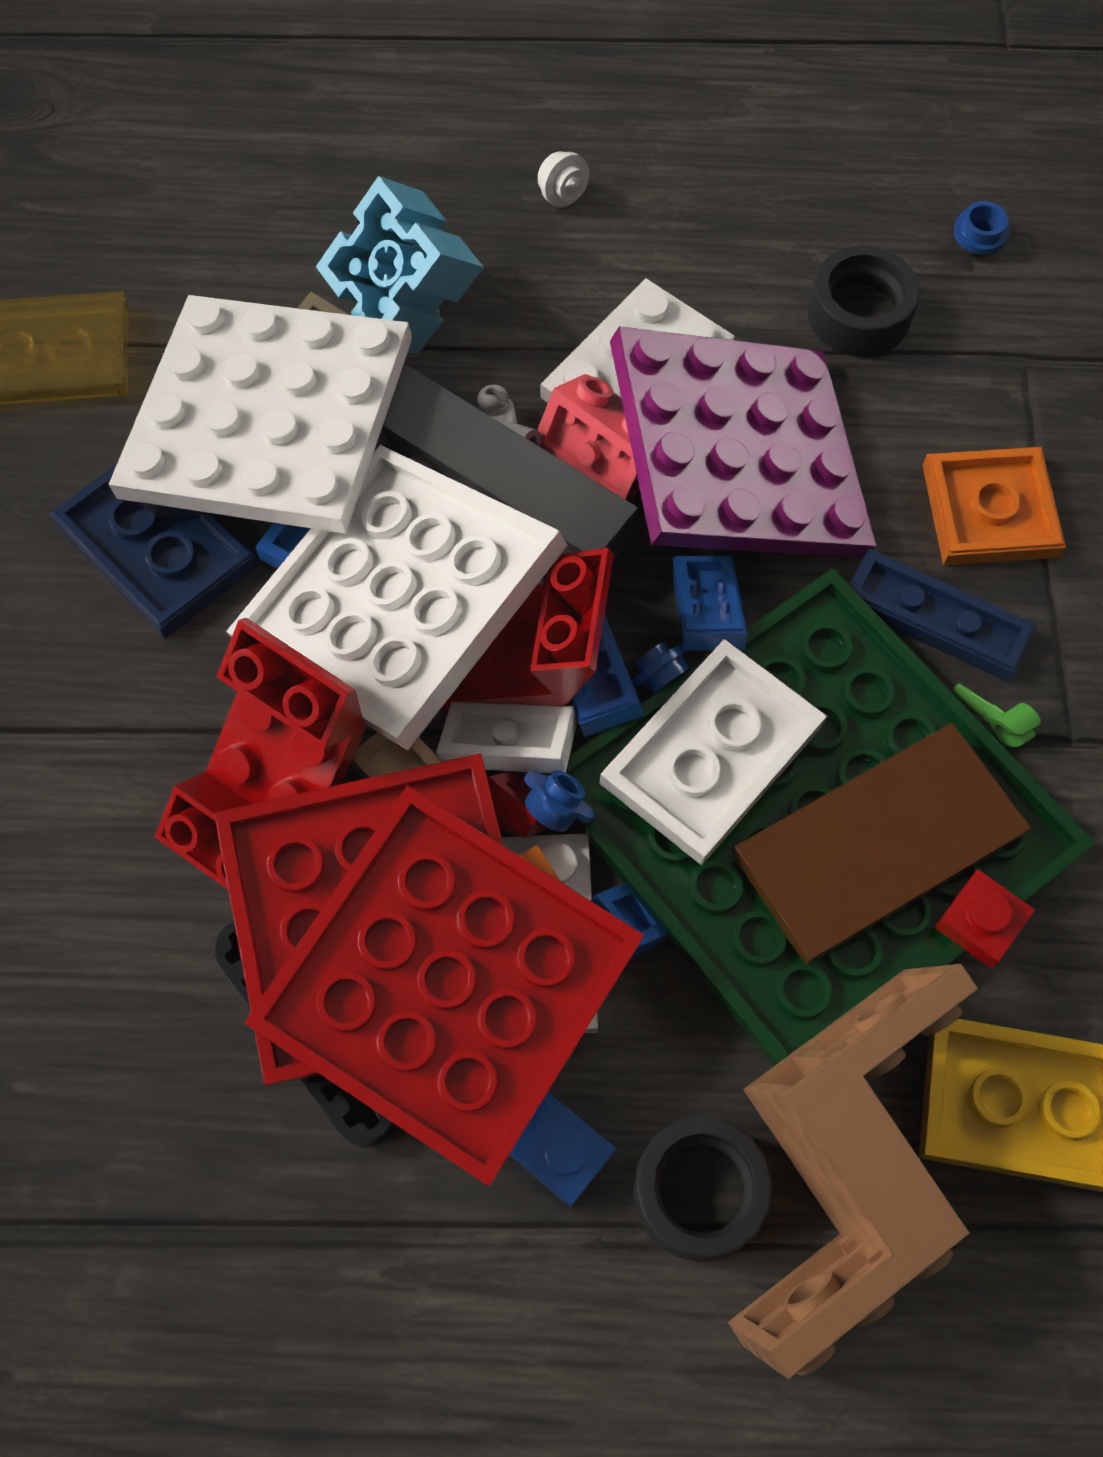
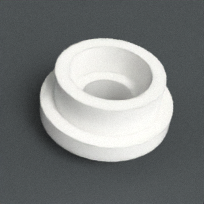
M559 151L551 154L544 160L538 172V184L545 200L555 207H566L574 203L585 191L589 180V166L586 160L574 152Z

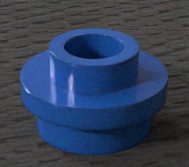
M988 201L975 202L958 216L953 230L954 237L962 248L971 253L979 255L993 254L1004 247L1009 237L1008 216L1004 209L995 203Z
M664 642L658 644L634 664L640 674L633 679V685L637 690L644 687L652 697L692 668L684 658L687 651L682 650L681 644L671 650Z

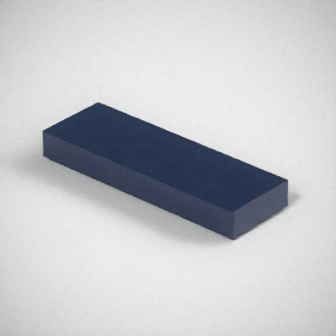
M869 548L850 583L853 590L890 628L1006 682H1009L1015 674L1037 626L1035 623Z

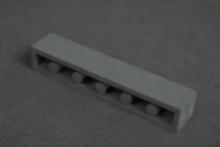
M404 363L374 452L382 445L559 530L568 545L562 554L609 548L614 554L612 565L634 539L638 507Z

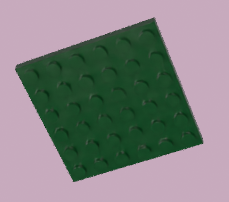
M833 568L746 629L745 650L740 651L827 717L821 729L703 865H700L599 783L600 774L705 659L642 703L641 707L644 716L604 730L570 754L566 773L574 777L583 786L585 796L582 800L590 805L594 811V817L589 823H584L576 818L574 820L575 825L583 834H587L589 842L620 880L631 887L667 931L669 940L773 1067L904 969L949 965L962 955L966 950L934 927L977 869L1022 901L1027 902L1095 845V842ZM953 723L1032 829L1021 839L806 966L732 855L734 846ZM544 773L542 775H551L552 773Z

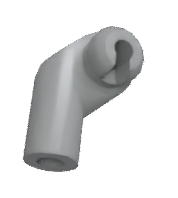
M494 384L481 389L477 395L479 410L537 446H541V434L537 429L518 424L514 404L508 399V392L504 387Z

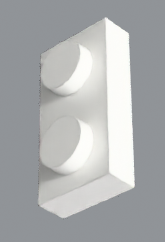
M451 702L436 753L442 762L481 753L485 770L516 772L536 770L539 773H552L559 770L566 773L578 722L572 706Z

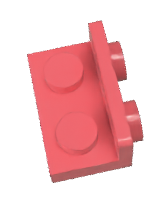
M583 374L555 387L538 427V431L541 434L540 447L633 504L640 487L621 397L614 393L613 388L606 381L588 374Z

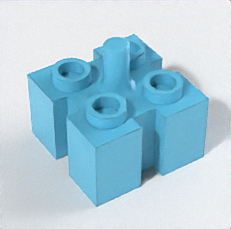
M378 176L353 212L360 224L352 235L340 231L316 268L339 298L358 302L351 311V315L408 322L412 334V341L408 352L419 354L444 321L440 316L439 306L444 300L458 302L484 267L459 236L442 231L447 221L423 191Z

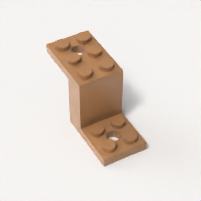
M962 964L904 969L743 1089L840 1233L728 1321V1324L744 1348L787 1379H790L796 1373L798 1375L809 1374L824 1365L835 1352L834 1342L855 1325L860 1327L867 1326L882 1318L893 1307L895 1303L893 1295L912 1279L929 1277L944 1268L953 1257L951 1248L969 1234V1231L863 1077L866 1074L869 1079H874L887 1073L906 1057L902 1046L921 1032L925 1036H930L945 1029L962 1015L963 1011L958 1004L978 990V987Z

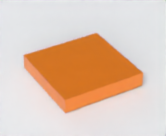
M1042 447L926 455L922 466L943 566L1061 557L1066 549V544Z

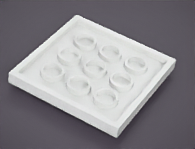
M188 295L108 484L116 498L346 534L412 341L409 323Z
M380 445L373 453L346 534L311 528L226 632L232 637L238 620L243 618L250 619L356 689L364 723L404 749L409 750L568 545L559 530Z

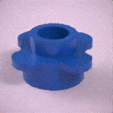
M529 770L525 775L524 780L531 788V791L525 797L526 808L544 826L563 832L571 826L576 818L584 823H589L594 817V811L591 806L582 800L585 796L583 786L571 775L559 770L553 771L551 775H542L536 770Z

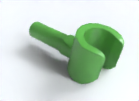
M958 683L953 689V695L961 703L984 717L983 719L990 723L994 738L1005 749L1018 748L1036 736L1033 729L1040 725L1041 720L1036 711L1028 704L1019 703L1004 712L997 705H992L961 683Z

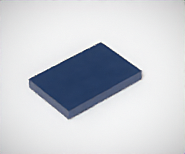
M114 465L50 512L49 516L54 525L165 639L259 565L256 556L213 513L162 518L148 513L141 502L117 499L108 485L116 468V465Z

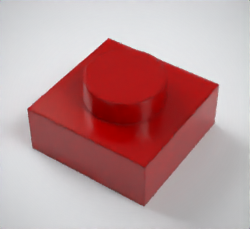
M507 771L489 776L488 783L498 825L502 829L514 835H521L523 838L550 829L538 822L526 808L525 797L531 791V788L526 784L524 780L525 775L522 772Z
M977 869L934 928L989 968H993L1003 957L1035 909Z

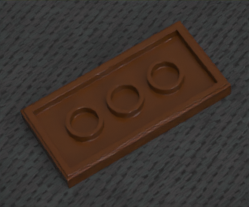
M950 723L734 846L732 855L807 966L1021 839L1032 828L955 725Z

